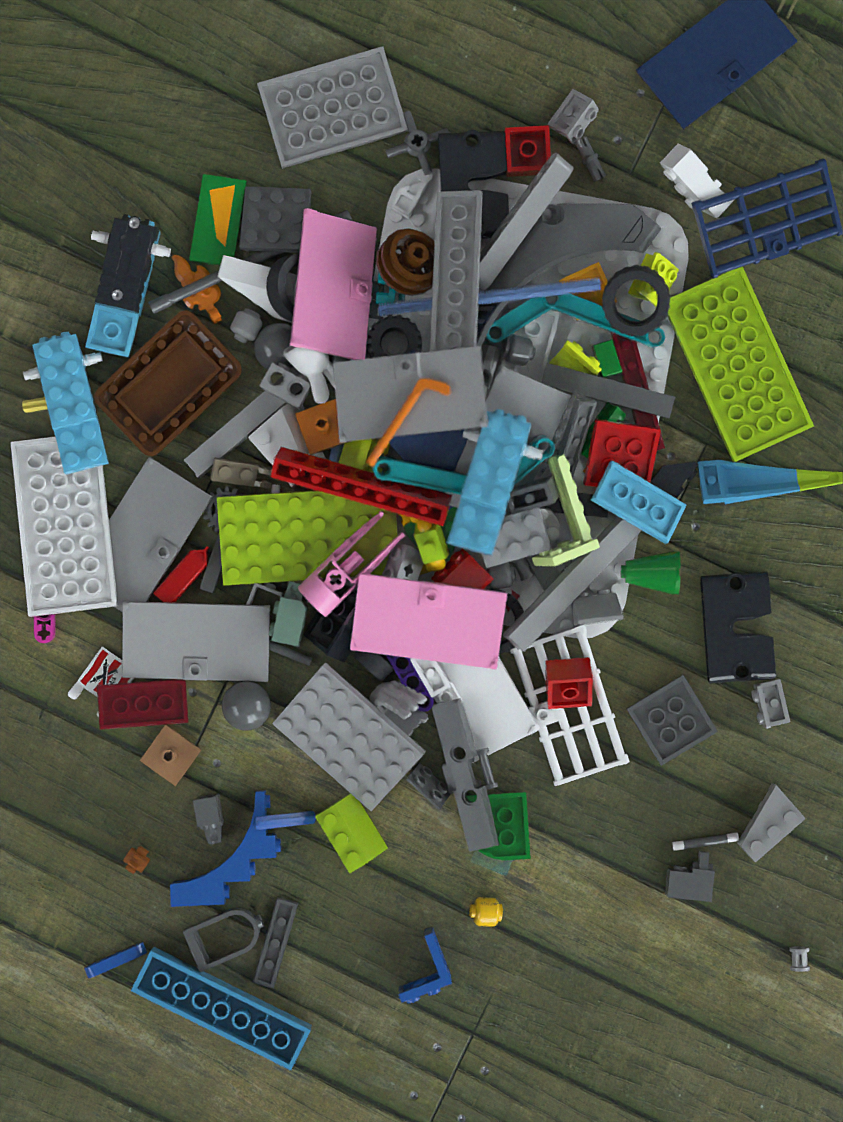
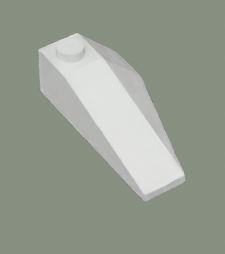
M223 255L218 278L236 291L241 292L254 304L266 310L272 317L292 323L279 316L269 302L266 282L270 267ZM288 272L285 288L289 300L294 305L297 275Z

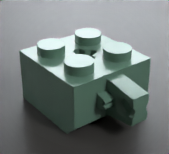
M289 582L285 596L281 597L280 601L275 602L273 614H277L276 622H271L269 636H272V641L294 646L301 645L308 607L302 601V593L298 589L299 583Z

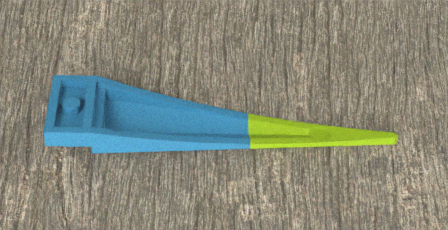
M724 460L697 462L703 504L721 502L730 504L843 484V472L776 468L733 463Z

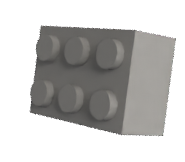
M540 507L511 514V511L506 512L492 556L482 553L486 568L551 550L550 540Z

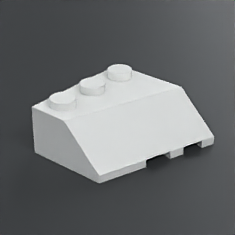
M286 404L248 437L272 465L280 447L309 454L295 413L305 410L303 405L299 410L290 404ZM323 451L313 455L326 459ZM289 483L292 488L297 486L296 484Z

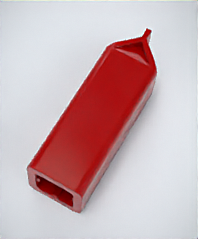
M207 546L203 550H190L156 589L154 594L163 602L176 603L207 567L208 550L210 547Z

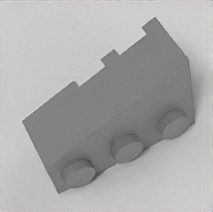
M773 783L770 785L767 794L758 806L759 808L737 842L755 863L806 819L779 787Z

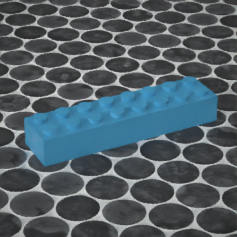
M153 947L131 989L132 992L289 1070L292 1069L312 1027L311 1024L204 971L199 972L198 968L156 947Z

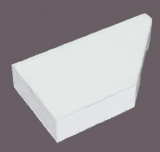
M423 181L419 184L400 188L389 209L409 219L428 182Z

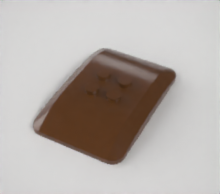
M185 310L173 317L95 392L94 400L142 453L147 456H155L182 433L240 377L242 366L192 312Z

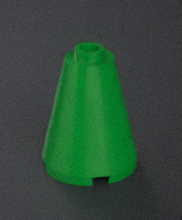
M671 551L626 560L625 565H621L620 577L625 578V583L672 595L679 594L681 576H679V569H681L680 552Z

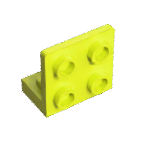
M567 340L563 348L549 362L550 364L595 376L601 371V368L598 367L600 363L591 355L587 357L582 352L584 349L575 341L571 343Z

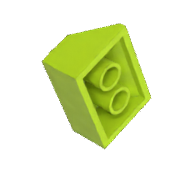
M351 793L320 811L315 816L349 873L357 870L388 849L363 805Z

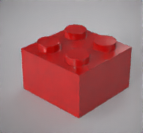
M549 125L505 128L506 177L537 175L551 156Z

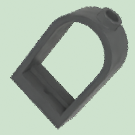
M235 907L191 925L182 932L199 972H202L251 950L259 938L260 928L264 927V923L259 914L255 916L248 909ZM231 915L246 917L254 928L252 941L241 948L210 961L198 929Z

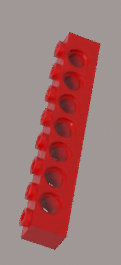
M280 447L277 452L271 472V477L440 526L444 525L452 495L390 480H381L373 472L285 447Z

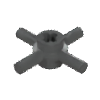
M404 112L403 115L409 133L405 137L403 144L386 149V155L390 158L408 152L410 155L418 156L424 175H429L433 171L426 153L429 151L431 143L438 141V133H449V131L445 128L427 134L422 130H417L411 112ZM419 140V143L421 142V146L417 147L416 144H414V141Z

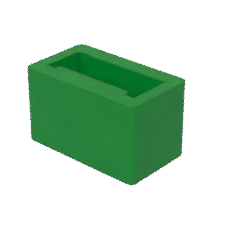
M612 339L592 346L594 357L600 363L598 367L601 368L599 373L602 378H609L622 373Z

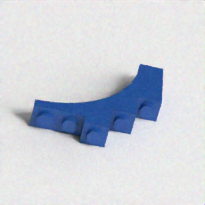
M257 790L255 792V808L250 827L243 842L234 854L220 866L206 874L188 880L172 882L170 884L171 907L224 905L226 899L230 898V887L225 882L250 881L252 875H255V862H251V859L277 857V852H281V839H277L276 833L268 834V830L271 829L256 830L253 825L254 818L266 816L267 808L271 806L270 795H266V790Z

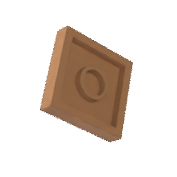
M165 725L140 761L174 786H177L202 749L170 726Z

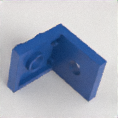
M433 926L424 930V936L438 972L399 986L398 995L401 1003L407 1001V1004L416 1002L420 999L419 996L428 993V996L437 994L441 991L440 988L452 984L451 974Z

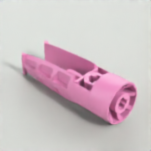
M382 510L343 542L298 586L303 596L324 616L327 617L358 586L360 573L371 574L398 542L405 537L404 532H400L353 579L349 575L364 561L361 555L354 551L341 565L336 562L384 515ZM332 560V564L336 568L330 569L326 578L323 579L318 573ZM334 574L336 576L340 574L341 582L332 583L331 575ZM347 578L353 585L339 596L335 590L342 588Z

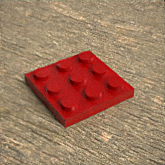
M595 419L583 484L585 486L598 487L611 461L616 462L650 483L661 429Z

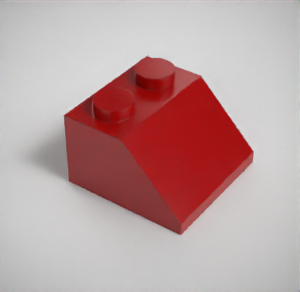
M463 548L455 552L445 567L437 570L431 578L434 583L475 589H484L494 580Z
M590 657L545 661L548 709L592 706L593 675Z

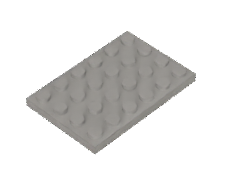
M383 46L257 83L282 168L408 132Z
M324 663L272 723L370 811L379 804L426 752L327 663Z

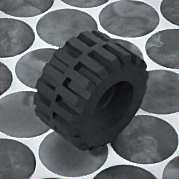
M390 314L387 315L388 317H381L377 323L372 325L371 330L368 332L367 349L371 359L391 356L383 351L381 342L382 338L392 331L400 332L407 338V349L401 355L408 354L412 350L416 353H421L422 351L420 330L408 317L404 318L398 314L397 316Z

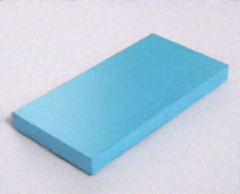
M614 461L609 463L591 501L664 544L669 542L686 508L685 503Z

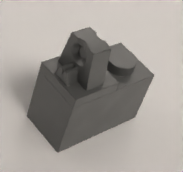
M553 476L513 487L508 504L511 514L555 503L560 496Z
M216 793L195 798L193 804L197 827L204 829L208 844L222 842L224 818L220 794Z
M699 851L698 861L692 863L690 870H687L686 866L674 865L673 869H667L665 895L667 897L712 902L715 871L713 870V864H708L709 852Z

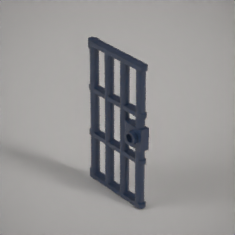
M824 158L816 160L814 164L784 174L780 172L775 177L742 188L738 186L733 191L703 201L699 199L692 202L709 271L713 279L717 278L719 274L752 263L758 264L763 259L772 260L790 254V250L802 249L804 245L834 235H843L828 167ZM820 171L823 184L789 195L786 182ZM779 185L782 198L746 209L744 196ZM826 193L827 206L794 216L792 203ZM735 199L737 200L740 212L704 223L702 210ZM783 206L785 207L786 220L752 231L749 218ZM831 214L833 227L803 237L799 236L798 224ZM742 221L744 234L710 245L707 232ZM787 228H790L793 239L789 242L786 241L783 231ZM761 237L764 250L757 252L754 239ZM748 242L751 255L716 266L713 253Z

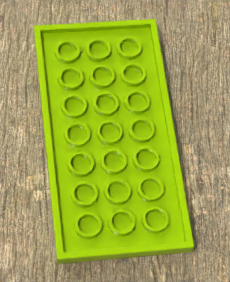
M743 267L731 270L670 298V308L667 316L733 463L814 427Z
M317 490L217 497L223 586L305 580L343 542L377 515L380 510L383 511L384 515L336 562L341 565L354 551L359 553L364 561L349 575L350 577H355L398 535L395 512ZM390 553L374 569L371 575H382ZM332 560L318 573L323 579L326 578L330 569L336 568L332 564ZM332 574L331 577L340 578L341 575L338 574L335 576L334 574Z

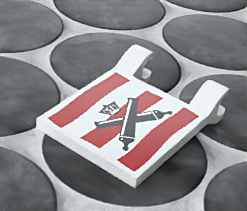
M101 647L76 684L71 688L68 696L72 699H77L85 688L97 697V685L131 683L134 678H122V660L104 647Z

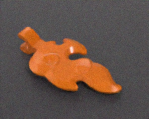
M179 255L172 256L175 276L183 287L210 275L200 265L197 266V271L193 272L185 258ZM215 284L183 299L186 306L190 309H193L195 304L199 306V310L205 309L214 324L222 320L219 311L213 305L221 297L218 285Z

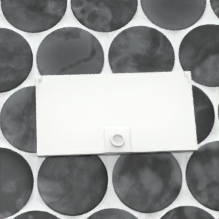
M499 656L497 670L438 662L451 687L434 696V699L438 704L461 698L476 750L488 747L489 752L487 755H490L540 729ZM478 755L474 757L475 762L479 760Z

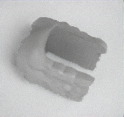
M399 681L383 682L371 692L370 702L408 736L412 734L413 729L417 728L419 724L426 723L428 720V715L425 712L418 711L417 705L424 704L427 698L423 694L411 690L410 687H405Z

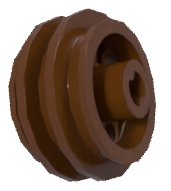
M410 228L397 230L389 235L377 252L376 264L382 279L390 288L398 293L409 296L422 295L433 287L435 241L427 234ZM396 250H400L401 254L396 253Z

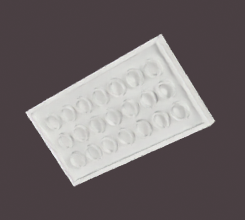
M56 437L11 442L28 616L34 617L118 606L103 465L65 475Z

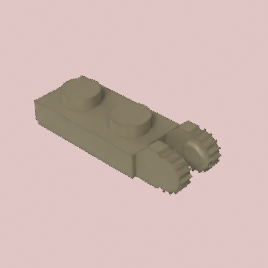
M215 457L210 479L217 482L271 488L272 482L265 479H256L257 472L271 475L272 468L259 466L257 463Z

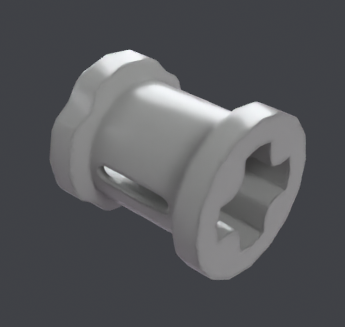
M789 947V951L792 952L790 970L797 972L809 971L810 966L807 964L809 947Z

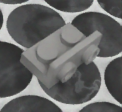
M572 89L548 125L552 130L567 137L569 142L574 144L583 136L589 123L596 118L599 109L593 99Z

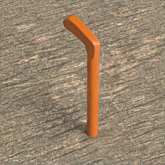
M419 379L366 462L374 466L425 389H431L444 396H448L451 392L450 386L432 379Z

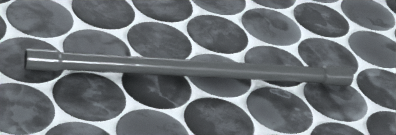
M348 210L334 215L335 217L352 221ZM260 251L242 260L260 264L284 252ZM219 271L149 301L148 303L153 313L160 312L178 301L223 281L217 277Z

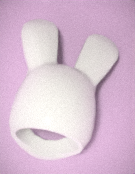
M287 347L284 350L286 359L297 371L309 378L315 401L319 404L325 403L329 398V390L322 372L335 388L333 364L329 362V355L302 347Z

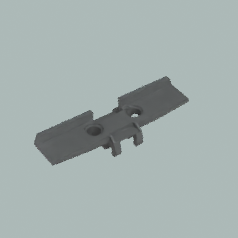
M461 698L434 704L432 711L446 761L442 763V768L449 794L455 795L469 852L498 846L497 833L487 794L488 789L498 787V782H494L487 755L489 748L476 750ZM457 747H462L465 750L466 755L464 758L456 756L455 750ZM477 755L479 756L486 783L484 785H481L479 779L475 780L471 763L475 762L474 757ZM468 790L476 792L477 799L475 802L468 800L466 795Z

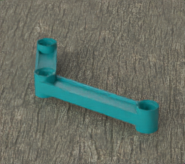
M570 293L556 295L557 300L555 303L547 302L545 296H539L538 298L536 296V298L529 299L494 321L490 328H499L501 331L500 338H491L489 331L486 336L488 342L498 343L553 309L648 347L660 346L665 340V333L661 328L654 330L659 335L657 343L650 342L649 333L644 334V336L622 334L606 320L601 305ZM620 313L621 316H623L624 318H626V319H628V320H630V321H640V320H637V319H635V318H632V317H630V316H627V315H624V314Z
M538 435L528 444L538 448L541 442L546 441L548 442V448L543 451L541 460L523 456L516 481L513 485H516L542 461L554 453V443L547 436ZM380 456L374 466H372L375 475L381 480H390L458 495L462 494L468 475L391 459L385 456ZM381 463L389 465V469L385 473L377 471Z

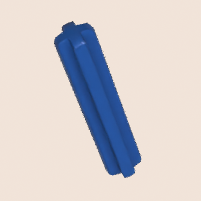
M314 811L257 816L254 818L253 825L256 830L308 825L315 823L316 815Z

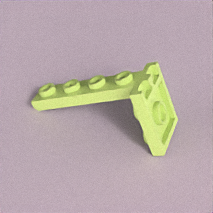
M565 455L550 457L548 464L557 486L573 541H561L557 543L558 547L532 557L534 566H557L600 548L598 540L591 538L590 526L585 520L584 508L581 501H579L576 492L577 486L571 477L570 464Z

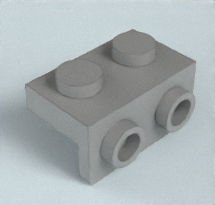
M776 679L754 684V690H751L754 703H758L759 712H756L759 725L763 724V728L767 729L772 726L789 723L790 718L781 680Z

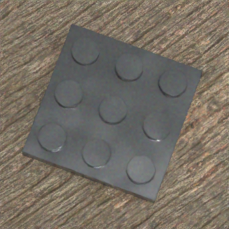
M246 186L240 250L300 253L303 212L306 208L310 209L311 189Z
M684 675L679 676L626 708L661 766L718 732Z

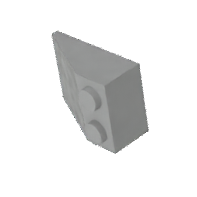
M610 589L599 590L597 595L589 596L588 592H582L571 603L574 625L624 619L617 594L611 593Z

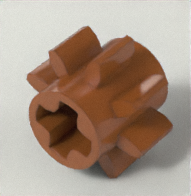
M141 846L137 850L132 847L123 860L127 863L125 869L132 874L136 871L142 873L151 860L146 856L149 851Z

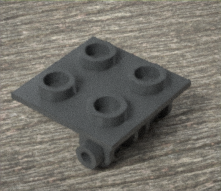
M421 763L407 776L406 780L438 810L441 809L451 795L447 785L439 781L432 771Z

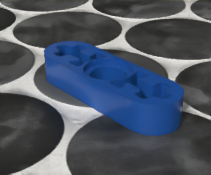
M140 942L86 966L84 970L87 977L92 978L146 954L147 950L144 943Z

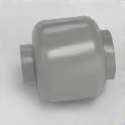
M250 309L237 312L230 326L231 331L235 334L234 338L243 343H246L247 340L254 341L263 325L260 319L261 316Z

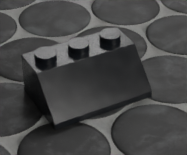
M345 583L342 588L335 591L341 596L350 586ZM355 589L327 617L317 611L303 633L306 638L327 656L341 662H345L352 651L350 650L357 599V590Z

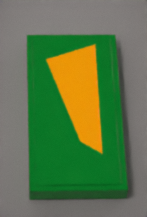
M203 174L190 261L220 266L223 255L235 258L245 187L247 185L246 180Z

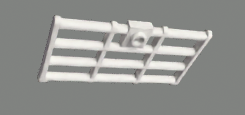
M585 624L535 640L528 648H535L545 678V661L548 659L543 643L555 640L561 659H571L564 636L576 633L584 658L590 657L593 686L601 707L602 717L591 720L587 707H577L582 723L570 727L564 708L548 709L547 701L538 702L536 694L545 692L546 686L534 689L522 650H517L515 647L510 650L511 654H514L526 691L524 693L525 698L528 697L530 703L529 711L540 728L539 741L543 743L555 779L553 781L554 786L630 762L628 755L624 752L613 719L615 715L611 713L599 676V673H601L600 669L596 667L589 646ZM559 721L561 730L549 734L546 725ZM601 722L606 723L618 759L606 764L593 729V725ZM583 728L585 729L597 766L585 771L572 732ZM562 735L564 736L576 774L564 778L551 739Z

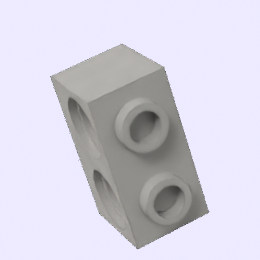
M280 362L278 365L272 363L260 384V388L300 410L311 390L309 378L300 373L295 376L289 372L291 368ZM275 374L283 375V382L279 385H275L271 381ZM300 384L303 387L300 395H293L291 393L293 385Z

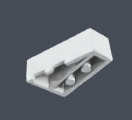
M677 144L660 162L665 169V176L674 181L676 184L674 186L675 189L686 197L685 202L690 208H692L693 201L699 199L703 201L724 194L719 188L722 184L717 179L713 182L707 173L709 169L691 149ZM734 200L702 211L718 218Z

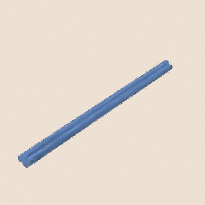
M597 277V280L596 278L594 280L589 278L588 281L586 278V281L583 279L582 282L580 279V282L575 280V283L573 280L572 283L570 280L569 283L566 281V284L565 281L563 284L561 281V284L558 282V285L555 282V285L550 283V286L548 283L547 286L544 283V286L541 284L540 287V284H538L537 287L536 284V287L533 285V288L531 285L530 288L528 285L527 288L522 286V289L519 286V289L516 287V290L515 287H513V290L511 287V290L508 288V291L506 288L505 291L502 288L500 292L498 289L497 292L495 289L494 292L491 290V293L490 290H488L489 293L486 290V293L483 291V294L480 291L478 303L480 305L481 303L486 304V302L487 304L489 302L497 303L500 300L501 302L511 301V299L512 301L514 299L522 300L525 297L526 299L536 298V296L537 298L539 296L547 297V295L549 297L550 294L551 296L561 295V293L566 295L567 293L572 294V292L574 294L575 291L576 293L578 291L583 293L586 290L587 292L589 290L590 292L592 290L600 291L601 282ZM429 297L428 300L423 298V301L421 298L420 301L414 299V302L413 299L412 302L406 300V303L405 301L402 303L401 300V303L398 301V304L395 301V304L390 302V305L387 302V305L382 303V306L379 303L378 312L380 316H385V314L387 316L388 314L395 315L396 313L404 314V312L426 311V309L428 311L432 309V297L431 300Z

